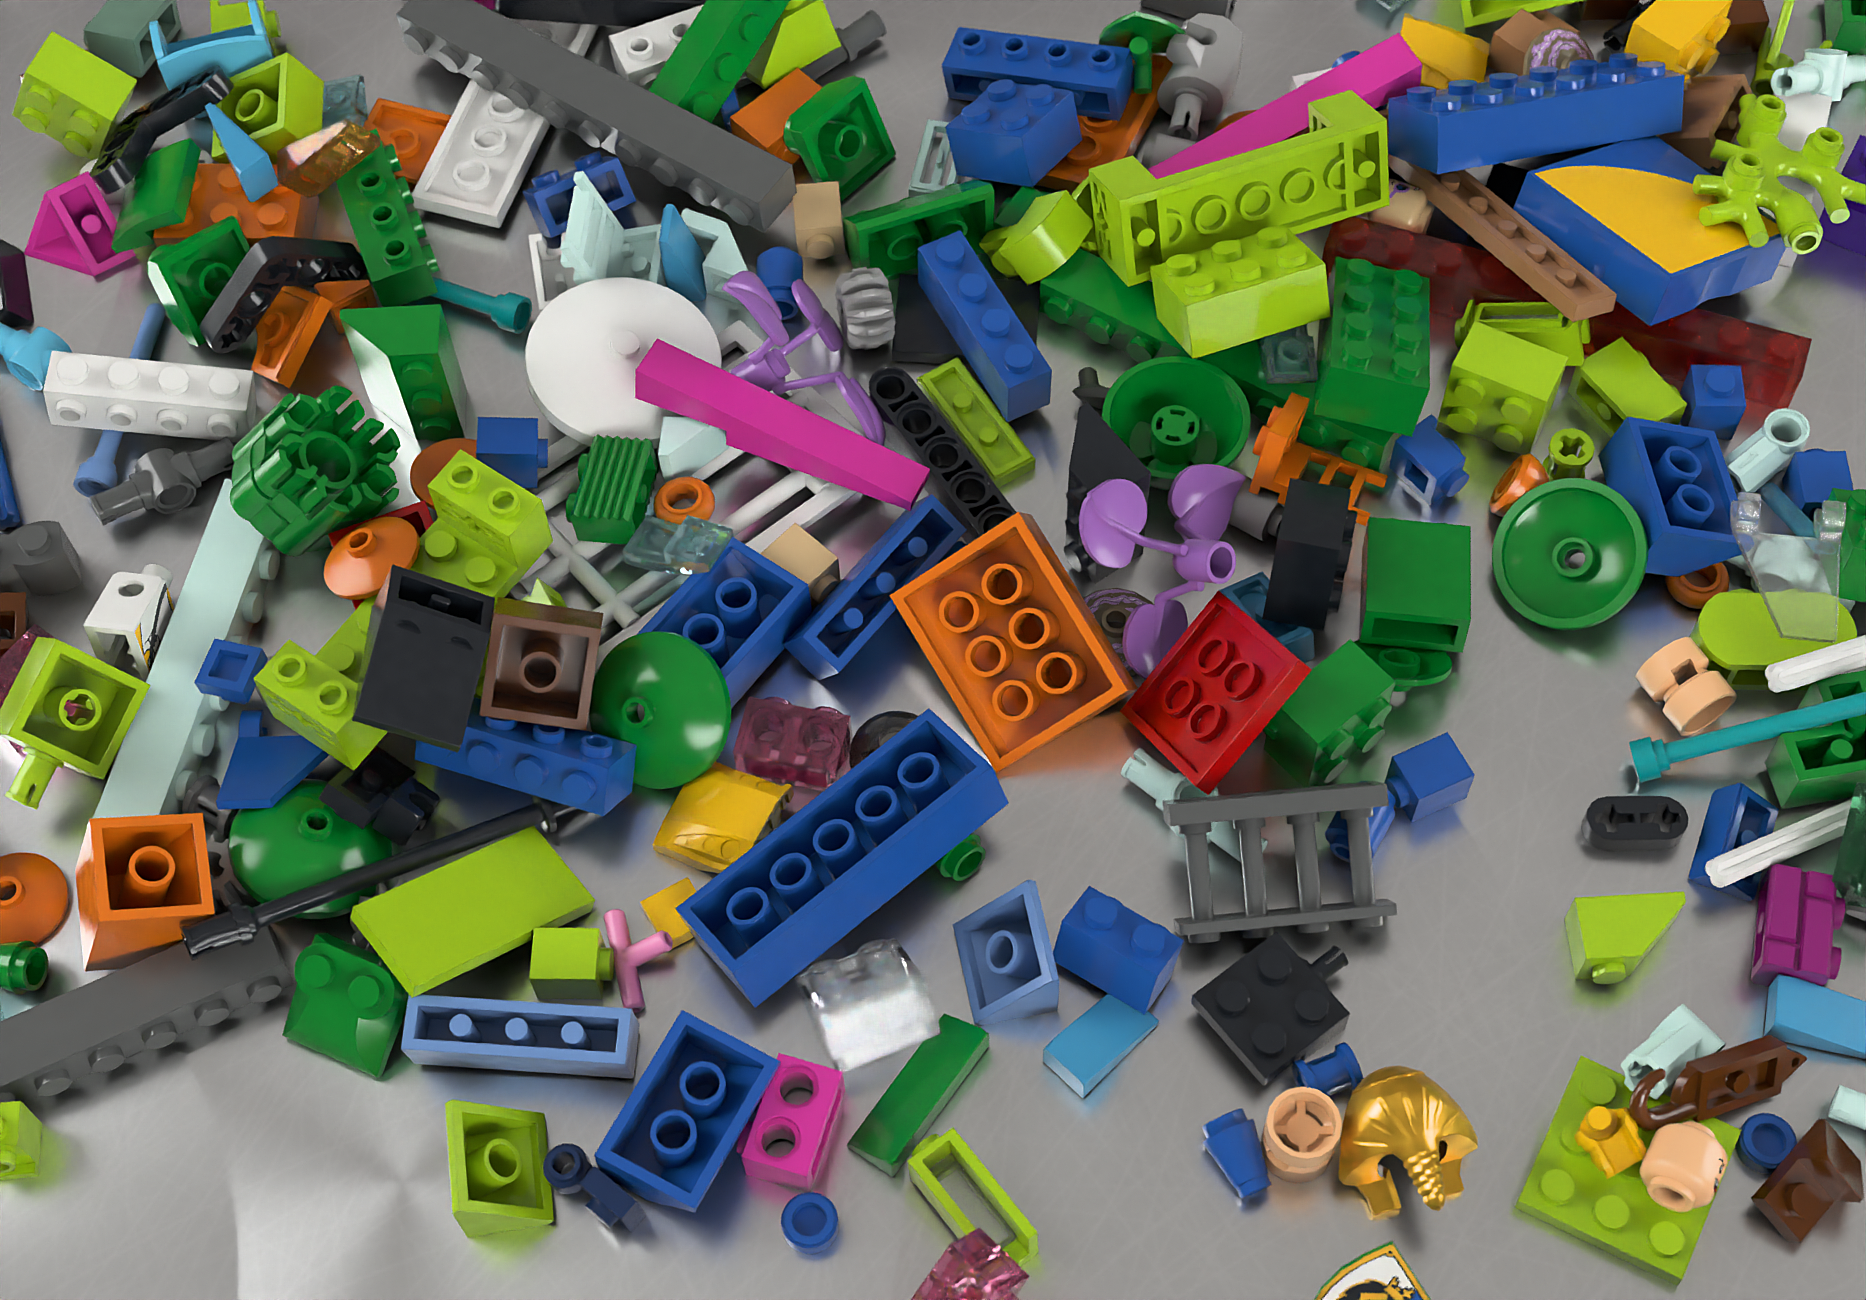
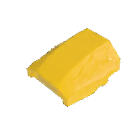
M1404 13L1400 35L1422 63L1420 86L1433 87L1436 90L1448 88V83L1454 80L1484 82L1490 48L1489 43L1448 26L1416 19L1410 14Z
M715 761L703 775L683 785L662 822L652 844L653 849L700 871L720 874L778 826L781 819V810L786 808V802L790 803L794 796L793 785L786 784L781 786Z

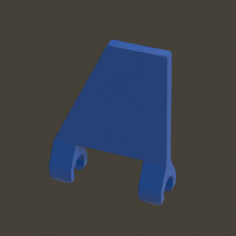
M263 709L242 710L239 720L238 739L216 799L218 810L272 808L330 754L301 735L268 736L267 728L262 727Z

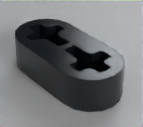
M1606 796L1598 798L1590 804L1582 820L1581 830L1587 842L1599 850L1663 851L1671 849L1679 843L1688 827L1689 817L1686 809L1678 801L1670 797ZM1601 815L1609 816L1612 824H1618L1614 832H1607L1605 824L1598 823ZM1655 815H1662L1664 823L1672 824L1668 832H1662L1658 823H1651Z

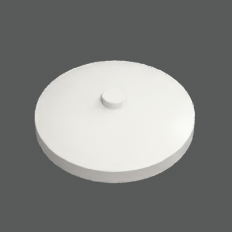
M623 277L603 278L582 283L563 292L552 300L536 318L526 344V381L530 394L541 413L557 429L576 441L591 446L593 438L597 434L603 438L607 435L612 438L618 436L622 439L627 436L632 440L636 437L640 440L647 438L652 441L653 448L655 449L660 444L663 417H681L683 415L636 399L635 370L657 338L722 369L720 346L717 336L706 317L695 305L679 293L665 286L642 279Z

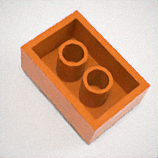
M198 163L185 222L154 229L153 239L156 246L177 244L229 216L236 217L250 248L260 240L271 236L312 239L319 198L307 164H272L278 178V186L257 201L251 203L248 201L231 164Z

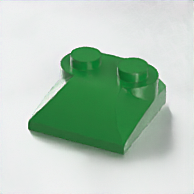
M850 76L825 85L790 115L784 127V141L787 148L792 153L802 157L815 183L839 181L841 202L896 155L866 80L857 76Z
M229 216L177 244L161 245L151 253L148 259V277L171 322L190 344L198 347L207 342L200 332L202 320L251 249L235 216Z
M316 933L312 944L302 950L295 963L294 975L297 986L282 1036L370 1075L381 1077L406 1013L409 994L380 956L330 934Z

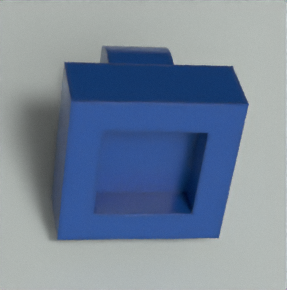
M214 638L194 683L200 693L219 696L225 701L246 704V702H249L256 687L253 678L265 666L268 658L262 648Z

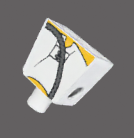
M148 564L143 568L141 574L129 572L113 574L83 625L97 659L144 682L148 678L175 609L169 592V587L173 580L169 570L160 565Z

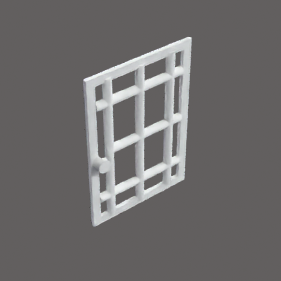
M738 320L716 335L721 357L736 347L745 353L723 368V370L731 373V369L749 358L748 355L756 351L764 343L741 320ZM791 367V373L785 376V382L802 379ZM811 386L786 391L790 396L786 399L787 401L863 436ZM566 435L548 447V468H538V480L589 446ZM729 446L727 450L690 477L703 481L745 451ZM578 467L535 495L542 499L545 513L568 498L570 493L578 491L580 485ZM787 467L791 471L790 474L714 526L708 520L701 527L692 530L698 538L619 593L587 561L612 543L579 541L572 545L548 520L553 539L548 549L556 558L527 578L522 577L509 594L514 600H522L527 595L531 596L537 577L551 586L571 572L601 604L593 610L594 612L603 613L601 630L614 620L624 629L599 646L595 668L596 674L597 669L607 654L622 641L637 635L668 599L642 617L632 608L709 555L727 534L733 537L807 486L815 494L812 498L745 544L760 554L794 523H797L805 530L857 492ZM660 471L656 474V481L654 482V489H652L650 504L647 506V513H645V520L655 514L653 510L654 497L659 488L665 484L663 474ZM683 499L675 503L672 508L686 509L693 504L688 499Z

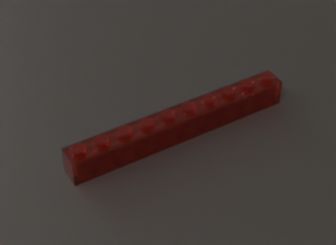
M1357 216L1332 223L1323 249L1322 261L1326 265L1327 281L1335 257L1349 260L1363 259L1375 266L1396 271L1402 269L1410 270L1422 277L1430 278V313L1454 320L1463 319L1469 299H1474L1475 305L1480 303L1549 302L1538 292L1534 291L1530 285L1510 268L1506 267L1491 252ZM1615 301L1613 311L1589 317L1591 339L1589 344H1583V352L1585 356H1591L1623 337L1635 350L1645 355L1650 366L1660 376L1680 382L1685 381L1691 365H1741L1745 399L1784 409L1789 407L1803 377L1812 339L1699 308L1649 326Z

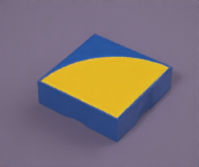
M1656 135L1615 143L1527 172L1513 208L1617 294L1616 301L1649 326L1694 310L1699 304L1709 299L1730 296L1771 280L1786 249L1778 230L1776 219L1759 207H1757L1769 235V241L1762 247L1754 248L1750 246L1743 227L1736 222H1723L1711 226L1702 225L1699 219L1700 209L1718 204L1719 202L1714 195L1695 194L1693 192V181L1697 174H1711Z

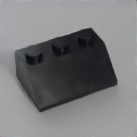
M1087 402L1079 407L1069 465L1064 553L1075 570L1078 572L1083 570L1096 584L1120 568H1109L1096 563L1085 550L1079 531V515L1082 503L1087 497V493L1106 480L1118 478L1126 479L1136 484L1143 492L1148 506L1151 472ZM1146 523L1139 533L1142 536H1145ZM1135 543L1131 561L1143 554V546Z

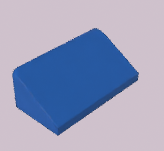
M1741 782L1716 789L1711 796L1690 869L1689 879L1699 885L1746 901L1754 900L1762 870L1719 888L1711 883L1710 876L1705 872V865L1707 861L1773 833L1779 809Z

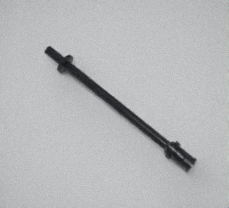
M531 795L532 804L256 907L252 908L246 904L241 906L238 901L227 905L228 911L180 927L185 947L192 961L200 956L238 942L243 947L254 942L253 937L258 934L259 929L531 826L540 824L546 833L554 832L557 830L555 817L577 810V808Z

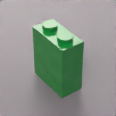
M1369 517L1362 547L1359 643L1463 653L1471 622V526Z

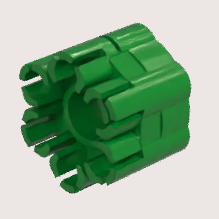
M332 386L329 390L326 389L316 399L300 393L295 398L293 393L287 394L233 448L232 457L234 465L232 469L233 488L230 492L231 505L240 517L249 521L259 533L272 541L273 545L285 555L297 557L306 552H315L332 547L328 536L329 533L375 518L399 495L400 489L393 487L398 481L393 469L389 465L398 455L397 450L401 447L400 440L396 432L390 428L374 444L369 442L384 428V423L374 418L367 419L354 431L352 428L364 417L365 411L359 400H355L340 414L336 412L353 394L345 387Z

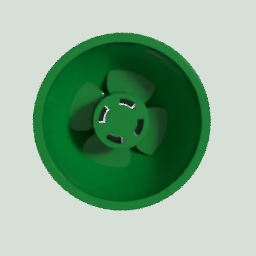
M1181 356L1150 359L1124 372L1109 389L1102 411V419L1151 472L1149 487L1165 491L1170 490L1175 477L1189 466L1213 464L1230 469L1246 445L1251 425V413L1247 399L1238 384L1228 374L1205 361Z

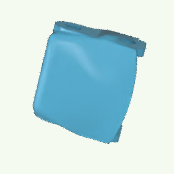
M248 0L252 24L169 44L166 43L158 21L150 22L149 29L154 53L169 91L213 66H220L228 78L275 58L257 0ZM205 110L193 118L207 117V111Z

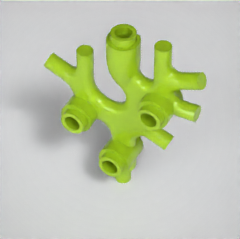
M1746 94L1740 98L1738 103L1741 112L1738 117L1740 129L1736 139L1741 146L1716 139L1710 158L1727 162L1722 176L1697 174L1694 178L1693 192L1695 194L1714 195L1719 202L1718 204L1700 209V222L1704 226L1730 221L1736 222L1743 227L1750 246L1758 248L1764 246L1769 241V235L1757 207L1766 208L1775 215L1777 227L1785 247H1790L1797 254H1808L1820 245L1823 236L1822 226L1811 203L1801 194L1783 186L1779 182L1778 177H1794L1812 185L1820 194L1831 222L1835 224L1846 221L1850 216L1844 199L1866 205V184L1846 178L1836 170L1845 150L1844 138L1841 133L1829 127H1820L1808 135L1801 151L1791 150L1777 138L1787 117L1785 103L1773 95H1761L1757 99V96L1754 94Z

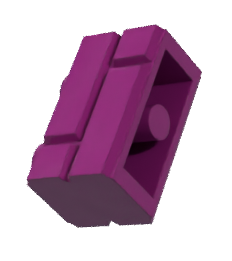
M1781 864L1770 866L1759 887L1751 981L1753 984L1769 987L1777 974L1799 978L1824 987L1829 979H1836L1841 965L1842 951L1840 947L1832 946L1834 930H1839L1842 925L1846 903L1844 898L1836 897L1838 878L1835 875L1811 870L1803 872L1801 868Z

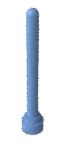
M152 303L147 307L129 356L130 359L150 360L166 314L165 308L161 304ZM103 430L94 456L89 457L78 468L73 485L79 493L89 498L92 495L116 487L118 474L113 462L124 431Z

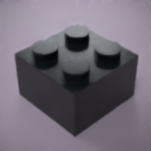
M1290 478L1262 619L1323 631L1327 611L1338 613L1344 583L1343 579L1348 567L1358 512L1348 510L1351 489Z

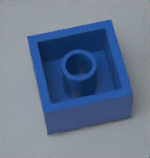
M1009 79L991 83L986 91L971 104L964 107L961 113L945 126L958 176L1033 187L1082 141L1074 96L1071 90L1056 89L1047 84L1036 86L1018 84Z

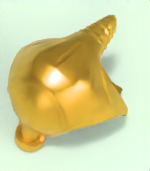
M1399 1065L1384 1067L1367 1075L1351 1093L1341 1133L1339 1179L1344 1185L1356 1186L1368 1202L1372 1216L1400 1209L1401 1204L1389 1168L1379 1163L1384 1156L1394 1154L1403 1161V1166L1408 1170L1409 1177L1413 1179V1185L1418 1187V1193L1423 1196L1424 1203L1431 1210L1440 1211L1444 1207L1445 1196L1465 1190L1460 1176L1462 1157L1478 1148L1477 1135L1461 1107L1442 1087L1426 1076L1424 1072Z

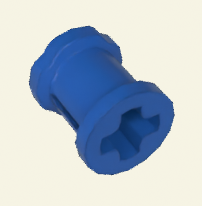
M1345 1042L1336 1045L1335 1052L1307 1063L1299 1059L1294 1061L1291 1066L1297 1087L1303 1086L1317 1089L1327 1096L1349 1088L1353 1091L1363 1079L1357 1058Z

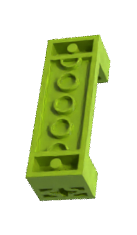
M1352 90L1308 102L1309 133L1179 173L1156 179L1134 156L1090 168L1089 178L1098 254L1119 278L1130 287L1152 280L1150 267L1165 263L1168 258L1174 255L1195 254L1211 249L1214 244L1220 241H1238L1257 235L1260 230L1272 226H1286L1296 235L1389 206L1387 119Z
M460 449L427 486L438 519L420 537L419 553L410 570L494 597L495 609L498 597L505 598L551 545L553 539L542 499ZM378 594L366 598L315 656L289 639L253 678L274 718L353 771L388 732L352 721L371 609Z

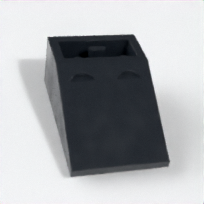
M392 564L371 609L352 721L458 753L462 745L491 633L495 598Z

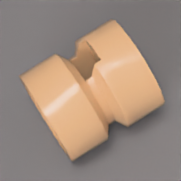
M1683 637L1664 646L1640 667L1635 676L1654 702H1665L1662 711L1681 736L1696 733L1714 722L1730 708L1737 698L1736 692L1719 671H1707L1709 659L1691 637Z
M1302 1086L1286 1090L1278 1095L1271 1104L1262 1131L1260 1145L1266 1166L1272 1174L1283 1181L1298 1184L1313 1181L1322 1175L1331 1163L1340 1138L1342 1120L1339 1109L1329 1096L1317 1089Z

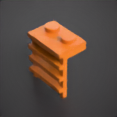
M1292 392L1283 408L1273 407L1266 426L1263 425L1258 434L1252 453L1260 456L1249 492L1258 495L1262 487L1279 493L1277 502L1285 505L1290 478L1300 480L1309 462L1312 461L1326 467L1318 482L1320 484L1331 485L1337 471L1355 477L1349 488L1351 493L1348 510L1358 511L1356 523L1366 526L1371 513L1355 508L1356 500L1365 482L1384 488L1388 476L1296 442L1310 399Z

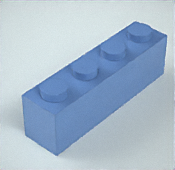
M409 995L401 1050L414 1064L634 1079L640 1024L630 1008L417 995L411 998Z

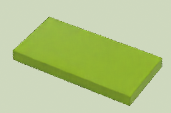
M531 826L353 906L350 918L411 998L533 940L534 927L558 928L591 912L595 899L537 828Z

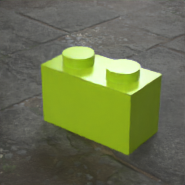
M1623 337L1585 358L1583 366H1576L1567 391L1611 438L1627 416L1679 425L1687 406L1678 389L1672 384L1667 383L1650 366L1645 355L1635 350Z

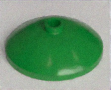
M1564 478L1546 482L1521 496L1501 520L1492 548L1494 576L1501 593L1508 603L1530 621L1558 630H1577L1592 627L1617 614L1628 604L1639 589L1648 562L1647 536L1643 523L1635 509L1614 489L1602 483L1581 478ZM1576 553H1583L1585 556L1583 565L1576 569L1570 568L1569 559Z
M664 631L645 632L629 637L619 643L601 662L594 676L589 707V721L592 732L637 745L633 783L647 788L667 789L682 786L703 775L718 759L730 730L731 700L722 671L703 647L680 634ZM639 704L643 706L645 711L642 721L638 716Z
M303 779L275 803L272 808H250L238 811L230 830L228 855L232 870L239 883L253 898L264 904L390 857L393 851L392 841L372 828L375 819L364 829H361L353 822L340 818L331 807L320 801L318 798L328 783L327 781ZM309 826H318L322 830H314ZM377 885L299 913L293 917L324 919L349 913L352 911L353 906L359 904V895L373 898L377 893Z

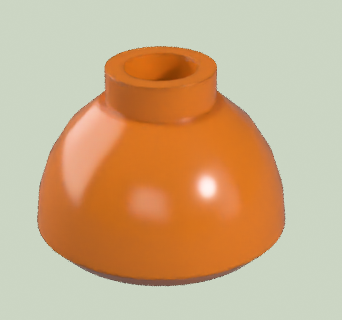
M1528 453L1519 456L1505 471L1491 495L1489 502L1491 513L1503 518L1510 507L1521 496L1533 488L1549 482V476L1544 466L1532 454Z

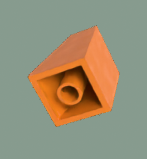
M203 813L89 819L75 870L84 972L123 969L167 950L183 939L180 927L188 926L214 916Z

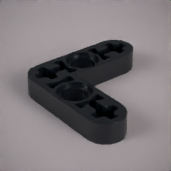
M217 65L138 108L116 127L90 171V177L106 195L118 191L138 173L157 137L206 110L204 106L207 104L216 105L232 91L234 84L220 66Z
M282 236L264 238L254 244L202 320L200 332L214 352L221 354L233 351L248 339L283 286L314 288V284L321 282L361 280L367 271L363 257L356 247L349 242Z

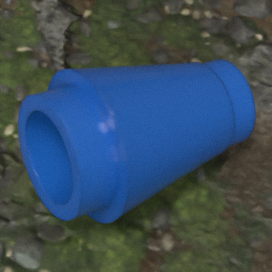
M1243 1108L1224 1114L1202 1126V1130L1207 1138L1202 1143L1233 1187L1237 1189L1241 1199L1272 1185L1267 1175L1268 1170L1254 1119L1248 1120Z

